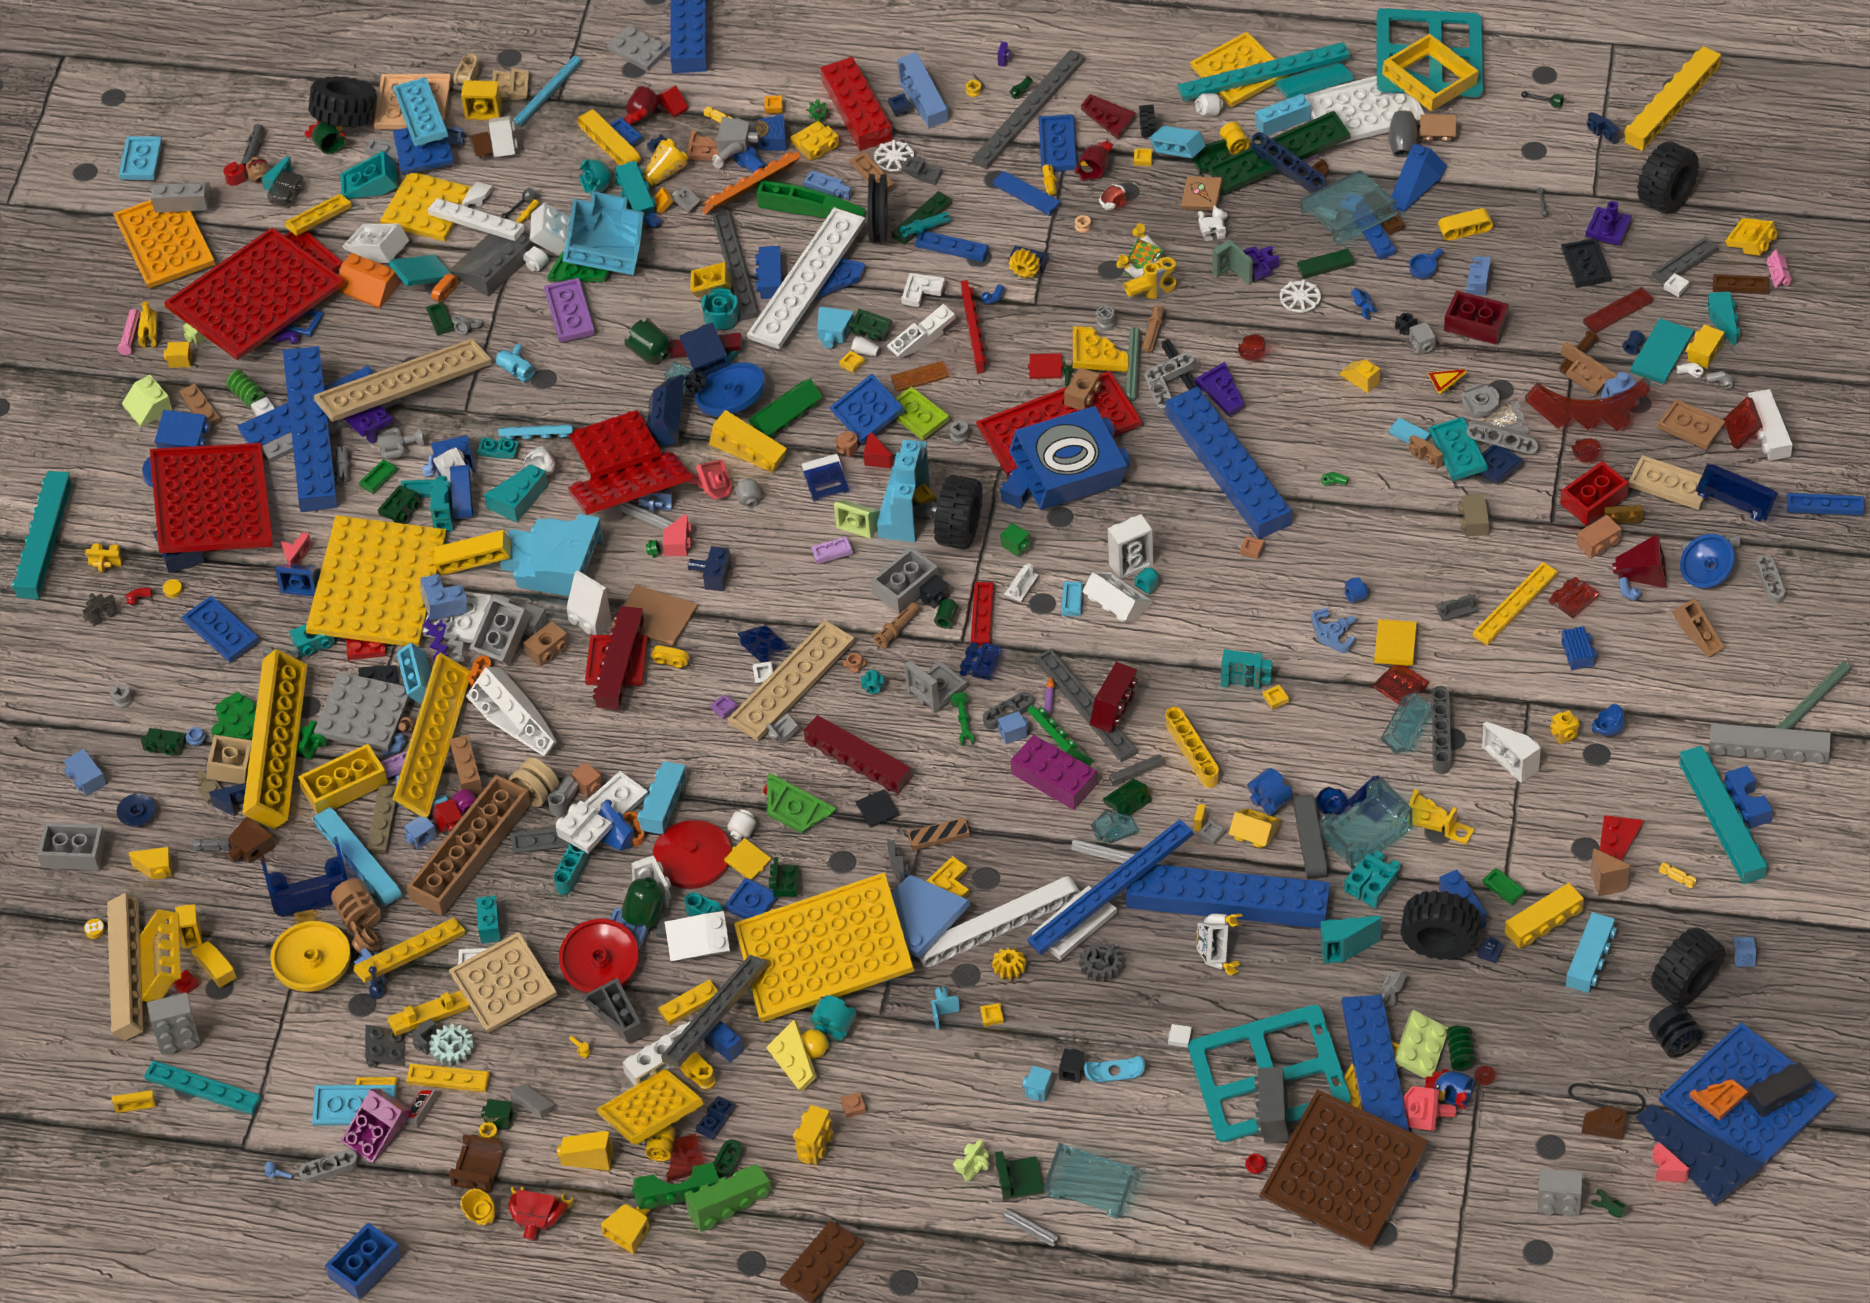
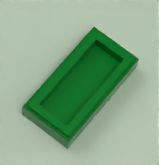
M383 459L359 482V485L374 495L398 472V469Z
M1497 868L1493 869L1482 879V884L1511 906L1526 894L1524 888Z

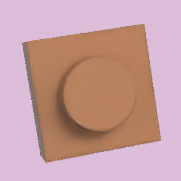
M1246 536L1240 548V554L1258 559L1264 547V541Z
M860 1092L840 1097L846 1118L866 1113Z

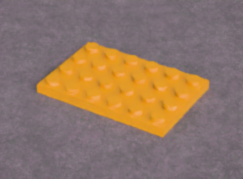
M152 200L113 213L115 221L148 289L215 265L212 254L190 211L155 213Z

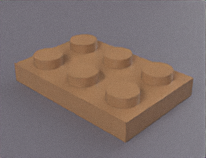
M1677 399L1674 400L1657 423L1658 429L1705 450L1710 447L1725 426L1724 420Z

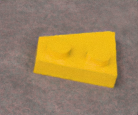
M1414 789L1404 816V823L1442 832L1447 812L1441 807L1436 806L1432 800H1426L1420 795V791Z

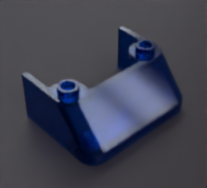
M1710 462L1706 463L1695 489L1698 492V496L1708 499L1710 496L1750 513V518L1761 522V519L1767 520L1778 495L1777 491Z
M337 837L333 838L338 856L326 861V875L291 884L287 883L286 876L281 872L268 873L264 855L260 856L272 907L276 915L286 917L333 905L331 900L332 892L338 885L348 880Z

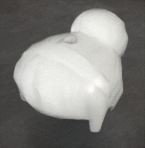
M543 446L529 452L524 460L525 467L530 464L545 470L547 476L552 474L555 469L553 456Z

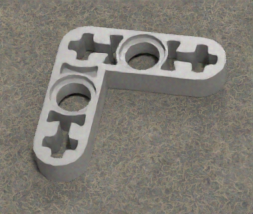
M1182 353L1146 371L1145 379L1160 412L1166 413V405L1163 404L1162 399L1168 400L1172 398L1165 382L1195 368L1197 362L1192 353ZM1169 367H1175L1172 372H1166ZM1164 388L1161 393H1155L1156 389Z

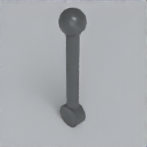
M1538 188L1537 194L1540 197L1542 207L1541 215L1546 217L1548 211L1545 208L1543 199L1544 189Z

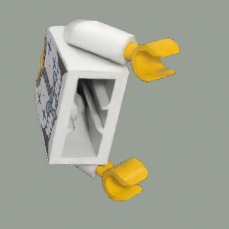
M1210 914L1204 919V922H1198L1196 948L1204 962L1208 966L1221 970L1225 969L1229 975L1239 972L1234 967L1239 966L1240 963L1236 960L1226 963L1227 924L1229 923L1232 927L1242 925L1243 923H1238L1236 920L1237 917H1242V914H1233L1229 917L1227 914Z

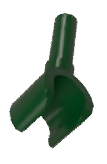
M1065 361L1063 362L1065 386L1069 385L1070 375L1074 372L1073 361L1071 365H1066Z

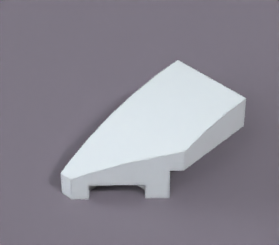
M476 182L465 196L462 206L468 207L469 204L482 206V199H485L492 193L493 186Z

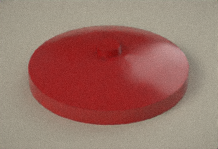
M688 820L672 825L665 830L664 834L658 837L653 848V855L656 861L661 863L664 877H668L671 885L683 889L702 888L719 880L730 866L724 859L732 852L727 835L716 825L700 820Z
M592 919L577 925L566 935L559 950V965L564 978L573 988L585 994L618 978L622 987L625 986L634 976L639 963V949L633 934L621 923L610 919Z

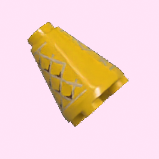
M669 138L666 141L661 140L643 172L642 178L644 181H647L649 187L659 184L688 165L687 160L689 157L687 154L675 148L676 144Z

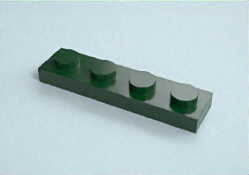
M938 191L891 232V236L906 245L917 233L903 237L902 233H905V231L900 232V227L911 224L917 219L923 220L943 213L952 205V199Z

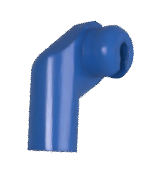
M997 285L994 293L984 292L981 295L983 303L992 304L998 302L1005 291V287Z

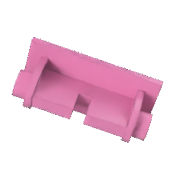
M1775 249L1767 260L1771 279L1775 288L1779 284L1788 286L1792 278L1787 270L1785 256L1778 254L1777 249Z

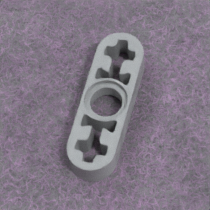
M1761 555L1757 558L1756 570L1767 599L1774 604L1781 603L1785 597V589L1775 562L1771 556ZM1762 563H1765L1766 565H1768V570H1766L1765 565L1762 564ZM1774 577L1776 580L1769 582L1765 578Z
M344 1150L304 1163L299 1168L300 1178L304 1183L311 1184L351 1171L358 1165L357 1155L352 1150ZM350 1158L351 1162L347 1163L346 1159ZM327 1163L334 1164L331 1170L323 1169V1166ZM310 1171L311 1175L307 1176L306 1172Z

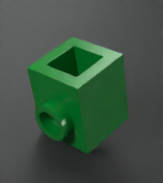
M1013 523L1000 534L1001 547L1018 557L1023 552H1026L1031 545L1030 533Z

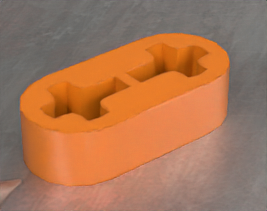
M447 273L433 288L431 298L439 303L443 302L456 288L458 277Z
M480 656L475 659L468 678L471 688L485 667H492L488 657Z
M633 811L626 812L623 815L624 820L630 824L628 820L632 819L634 825L631 827L638 836V838L633 836L631 845H642L645 836L644 831L641 830L640 822H638V814Z

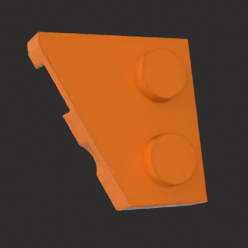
M1733 1079L1724 1081L1721 1084L1710 1085L1702 1091L1692 1090L1690 1092V1098L1719 1121L1748 1095V1091Z

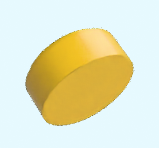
M175 579L168 580L163 585L164 594L169 598H176L183 591L180 581Z

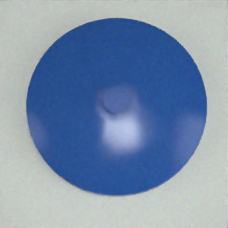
M747 362L733 363L707 375L705 379L707 386L701 388V392H695V401L703 413L711 416H721L725 410L731 414L740 412L756 402L766 388V377L762 369L755 364Z

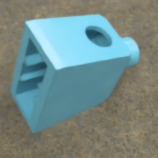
M819 307L817 332L818 340L823 341L822 345L824 347L832 348L834 343L843 344L851 331L848 324L854 321L853 311Z

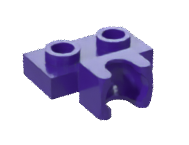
M1256 246L1242 250L1253 260L1252 277L1255 281L1270 276L1271 270L1279 267V256H1273L1272 246L1260 249V252Z

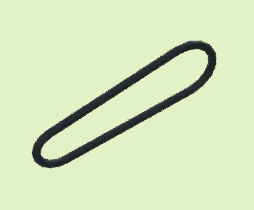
M1583 1083L1572 1084L1568 1089V1094L1572 1099L1600 1107L1608 1105L1574 1097L1571 1093L1572 1088L1582 1086L1638 1096L1642 1101L1641 1108L1637 1111H1627V1114L1640 1113L1645 1107L1643 1096L1634 1091Z

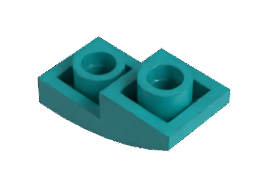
M482 436L477 455L501 459L514 458L519 442L503 437L500 438V441Z

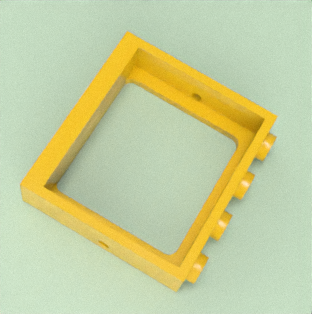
M1430 34L1384 60L1382 74L1431 112L1476 85L1479 72ZM1429 55L1461 79L1435 94L1404 69Z

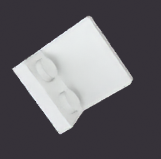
M654 855L632 862V882L637 878L650 877L655 879L663 886L665 891L663 905L665 908H669V900L671 899L669 888H671L668 877L663 875L661 863L656 861Z

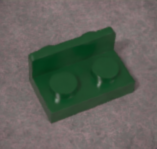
M1225 139L1205 144L1206 146L1192 158L1200 175L1209 173L1207 170L1208 166L1231 156L1227 150Z
M399 485L378 509L379 515L391 519L395 523H406L421 504L417 492Z
M149 728L146 737H141L144 751L180 756L186 742V733Z
M1132 778L1104 797L1103 801L1106 806L1114 809L1119 819L1123 821L1151 802L1152 799L1147 786Z
M774 857V864H770V876L773 877H769V889H773V897H797L799 865H779V857Z

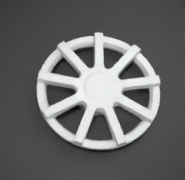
M892 140V142L880 144V147L874 152V161L882 170L898 172L902 171L901 160L905 162L907 159L902 156L911 155V157H914V153L907 143ZM895 145L901 146L898 150H895ZM904 148L908 150L906 152H901ZM884 149L887 153H881L880 151ZM878 156H885V158L877 160ZM888 161V165L886 168L880 165L881 163ZM891 164L897 165L898 169H890Z
M1305 280L1290 281L1280 291L1281 304L1289 311L1296 313L1313 310L1321 299L1317 285H1313ZM1295 285H1301L1300 289L1298 290ZM1304 285L1309 286L1308 289L1303 290ZM1291 287L1294 290V292L1289 291L1287 289ZM1312 290H1315V292H1316L1317 294H1308V293H1309L1310 291H1312ZM1283 294L1292 295L1290 297L1283 298ZM1309 297H1315V298H1317V301H1316V303H1315V302H1313L1312 300H1310V299H1308V298H1309ZM1293 300L1289 307L1285 304L1286 301ZM1308 302L1312 307L1305 309L1304 304ZM1297 304L1301 305L1302 310H1296L1293 308Z

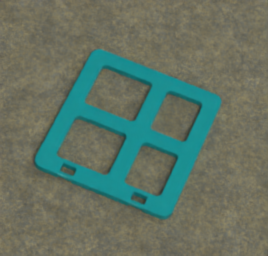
M1380 8L1377 10L1376 68L1378 91L1406 93L1401 88H1397L1396 84L1382 74L1384 60L1410 46L1391 44L1389 42V21L1402 20L1428 22L1429 34L1441 43L1442 23L1468 24L1469 47L1448 48L1461 58L1469 60L1470 65L1479 71L1477 84L1461 93L1460 96L1480 97L1482 95V20L1479 14ZM1427 55L1425 57L1429 58V81L1420 82L1436 94L1452 83L1442 81V64L1432 56Z
M1309 1005L1195 1038L1189 1042L1188 1050L1215 1137L1219 1142L1225 1143L1259 1133L1256 1118L1228 1125L1221 1107L1223 1100L1257 1091L1255 1089L1254 1077L1258 1075L1225 1085L1215 1086L1205 1056L1207 1050L1247 1039L1251 1043L1258 1068L1273 1067L1264 1035L1306 1022L1309 1024L1319 1056L1315 1059L1284 1067L1283 1071L1286 1082L1323 1072L1326 1075L1332 1093L1331 1096L1348 1104L1351 1103L1350 1094L1322 1010L1318 1005ZM1321 1026L1323 1033L1317 1035L1315 1027ZM1339 1078L1341 1085L1334 1087L1332 1079ZM1309 1103L1288 1108V1124L1300 1121Z

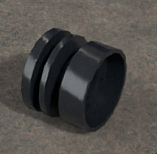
M1679 1003L1662 1009L1651 1019L1648 1025V1030L1660 1042V1046L1670 1058L1681 1057L1689 1053L1703 1038L1702 1029L1692 1019L1686 1007Z

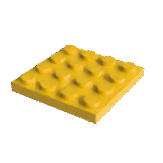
M1245 32L1190 62V67L1201 78L1275 60V58L1248 32ZM1288 75L1225 90L1217 94L1230 107H1233L1274 85L1275 81L1288 77Z
M419 173L407 174L381 217L380 224H400L404 232L445 242L456 223L429 215L428 208L437 198L462 206V202L471 186Z
M664 1068L598 1107L597 1112L600 1117L635 1146L644 1142L646 1138L653 1134L661 1132L668 1125L679 1121L683 1116L696 1111L697 1108L704 1104L701 1097Z

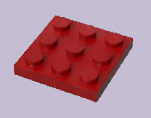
M590 635L585 674L586 685H598L597 676L598 673L602 672L601 663L602 659L606 658L607 655L606 645L611 641L610 635ZM640 635L626 685L643 686L648 643L647 635Z

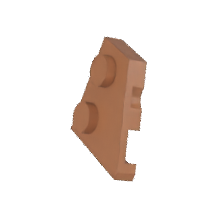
M691 130L687 149L688 160L713 161L712 157L714 155L719 156L717 141L712 140L708 136L701 137L697 135V131Z

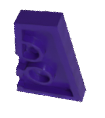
M1226 362L1196 378L1199 387L1228 416L1244 408L1243 400L1233 383V378L1229 374Z

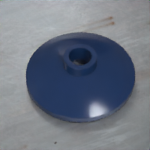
M132 794L121 800L116 812L118 819L127 826H140L152 819L156 807L151 797L145 794Z

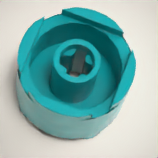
M716 288L711 290V293L708 295L705 294L703 296L701 306L705 324L713 322L716 330L733 329L739 319L736 295L734 296L729 289Z
M825 995L824 998L820 997L810 1017V1021L815 1026L814 1029L820 1030L824 1034H831L838 1041H843L857 1016V1012L852 1006L850 1009L844 1006L845 1001L834 996Z

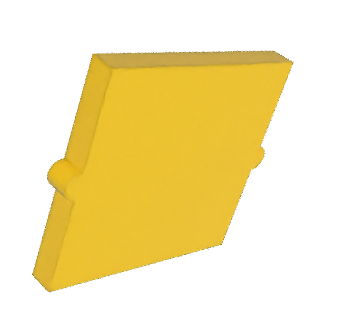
M746 838L736 847H733L732 852L724 859L727 864L750 880H753L759 872H763V868L771 860L768 855Z

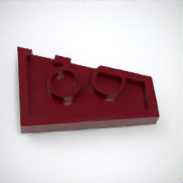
M1089 94L1081 104V110L1116 139L1121 137L1136 117V112L1092 94Z

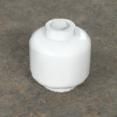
M1205 93L1196 99L1195 108L1201 116H1217L1223 108V102L1217 94Z
M742 809L734 812L727 825L728 830L731 832L730 835L737 840L749 838L756 826L754 815Z

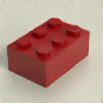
M1601 461L1561 490L1560 504L1587 526L1604 514V507H1614L1628 497L1629 482L1604 461Z

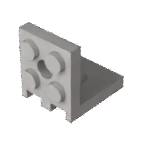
M911 660L905 664L907 693L911 694L913 692L917 695L918 701L923 705L927 703L931 706L933 713L937 712L951 700L950 696H952V693H959L967 687V682L940 661L927 672ZM937 683H943L945 685L942 687H938Z

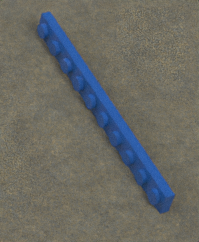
M1179 819L1027 939L1029 945L1040 955L1045 953L1194 835L1193 830Z

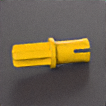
M1049 164L1042 167L1044 176L1042 181L1046 192L1052 196L1057 192L1055 184L1057 179L1054 176L1053 166L1050 165L1049 170Z

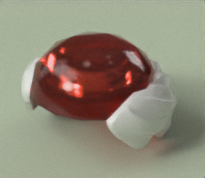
M1110 185L1102 192L1101 198H1099V202L1105 210H1116L1122 207L1126 201L1125 189L1120 185Z

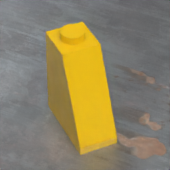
M600 1131L563 1137L562 1144L558 1145L557 1157H560L561 1166L610 1170L613 1158L610 1132Z

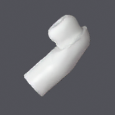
M1696 363L1676 366L1677 374L1688 373L1695 378H1699L1704 374L1703 368Z

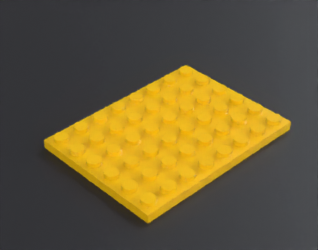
M335 515L306 626V633L402 646L413 643L419 647L422 637V625L427 616L420 593V578L437 575L438 570L434 566L435 547L444 545L446 529Z
M885 872L734 923L744 961L749 955L767 960L766 969L751 985L761 1023L816 1005L821 996L823 998L825 995L839 997L914 972Z

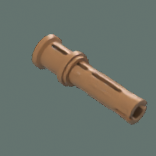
M911 602L891 623H886L880 633H876L873 636L874 642L879 647L886 648L888 642L896 638L900 629L920 611L919 606Z

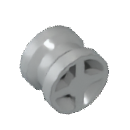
M962 420L952 422L950 424L951 440L957 444L966 442L969 437L967 423Z
M118 684L111 689L110 694L115 707L126 708L131 704L132 697L126 685Z

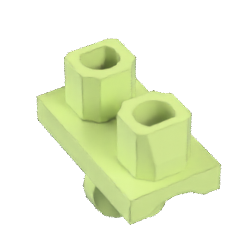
M978 1140L975 1144L968 1143L964 1148L965 1159H956L953 1164L956 1172L961 1173L965 1181L970 1182L980 1170L986 1171L989 1169L990 1163L987 1160L990 1154L984 1148V1142Z

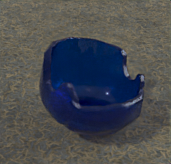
M1329 786L1322 789L1316 797L1319 810L1328 817L1341 816L1348 807V798L1341 789H1334Z

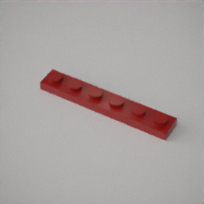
M968 280L961 281L962 299L976 372L981 374L984 373V366L987 365L986 355H982V352H984L983 341H979L982 335L981 328L977 327L979 325L978 314H974L976 303L975 300L972 301L971 299L974 298L973 287H969Z

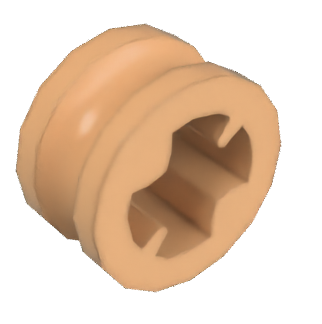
M1081 215L1075 219V229L1078 232L1083 233L1090 230L1091 219L1088 216Z

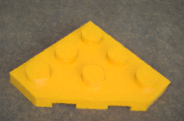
M1073 326V368L1079 369L1081 367L1091 370L1128 372V354L1123 350L1120 352L1115 348L1114 343L1105 337L1101 338L1098 336L1096 330L1092 327Z

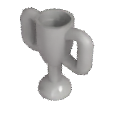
M397 427L382 429L377 435L380 453L385 459L402 456L405 452L404 444L417 442V444L424 446L421 428H418L414 435L402 437L401 430Z

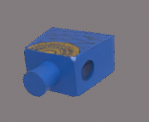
M784 114L758 119L756 121V130H751V132H759L758 149L787 151Z

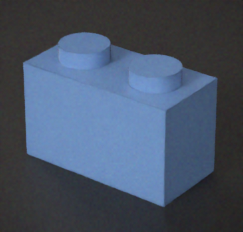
M84 749L63 760L66 767L64 769L66 776L69 779L72 778L78 791L82 790L86 796L106 785L103 773Z

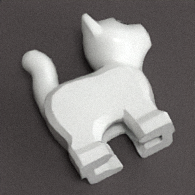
M1215 205L1212 217H1205L1204 212L1199 211V227L1204 240H1213L1210 235L1211 233H1216L1217 239H1224L1226 233L1224 220L1227 218V212L1217 208Z

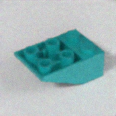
M1370 915L1361 918L1329 919L1320 923V946L1323 964L1344 962L1381 941V916Z

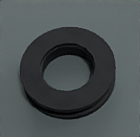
M869 174V242L874 243L876 234H879L881 243H886L888 230L886 174H881L880 182L876 183L875 175Z

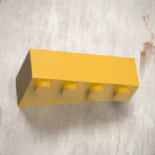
M727 410L713 424L709 445L771 473L784 460L787 450L786 447Z

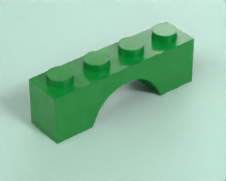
M712 1162L693 1166L691 1176L686 1181L678 1184L663 1182L654 1174L634 1178L632 1192L639 1210L653 1209L657 1206L673 1205L677 1202L686 1201V1192L700 1191L699 1188L706 1184L709 1187L717 1183L719 1177Z

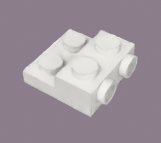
M581 800L577 805L572 804L565 818L560 817L556 822L558 837L586 853H589L613 827L612 822L598 815L595 808Z

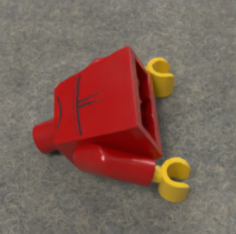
M512 1187V1195L508 1204L513 1220L519 1226L525 1227L523 1238L535 1241L537 1229L547 1231L549 1227L553 1226L562 1217L567 1209L572 1208L573 1197L570 1200H566V1194H562L561 1201L559 1202L560 1199L553 1195L524 1191L523 1187H521V1190L517 1189L516 1192L515 1187Z

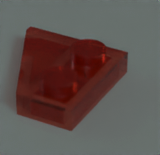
M696 1134L675 1139L669 1171L666 1174L667 1181L691 1176L693 1166L704 1164Z

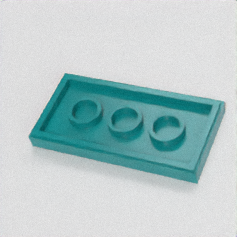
M1339 61L1275 81V87L1289 99L1302 93L1306 95L1353 80V74Z
M1659 318L1631 366L1630 373L1665 384L1692 338L1694 330Z
M1464 417L1428 427V432L1436 448L1443 454V463L1452 481L1488 470L1475 439L1467 435V423Z

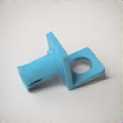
M942 986L943 993H941L940 987L935 989L937 999L931 1000L936 1030H939V1015L960 1011L958 996L949 997L948 990L944 986Z

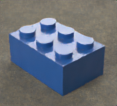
M368 1222L325 1264L328 1277L359 1300L402 1256L399 1245Z

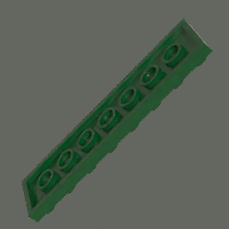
M1331 111L1271 139L1303 160L1350 139L1351 134L1336 112ZM1250 148L1207 167L1211 177L1223 179L1221 188L1223 195L1278 171V169L1252 152ZM1269 151L1271 155H1277L1275 151ZM1284 161L1285 165H1292L1289 161Z

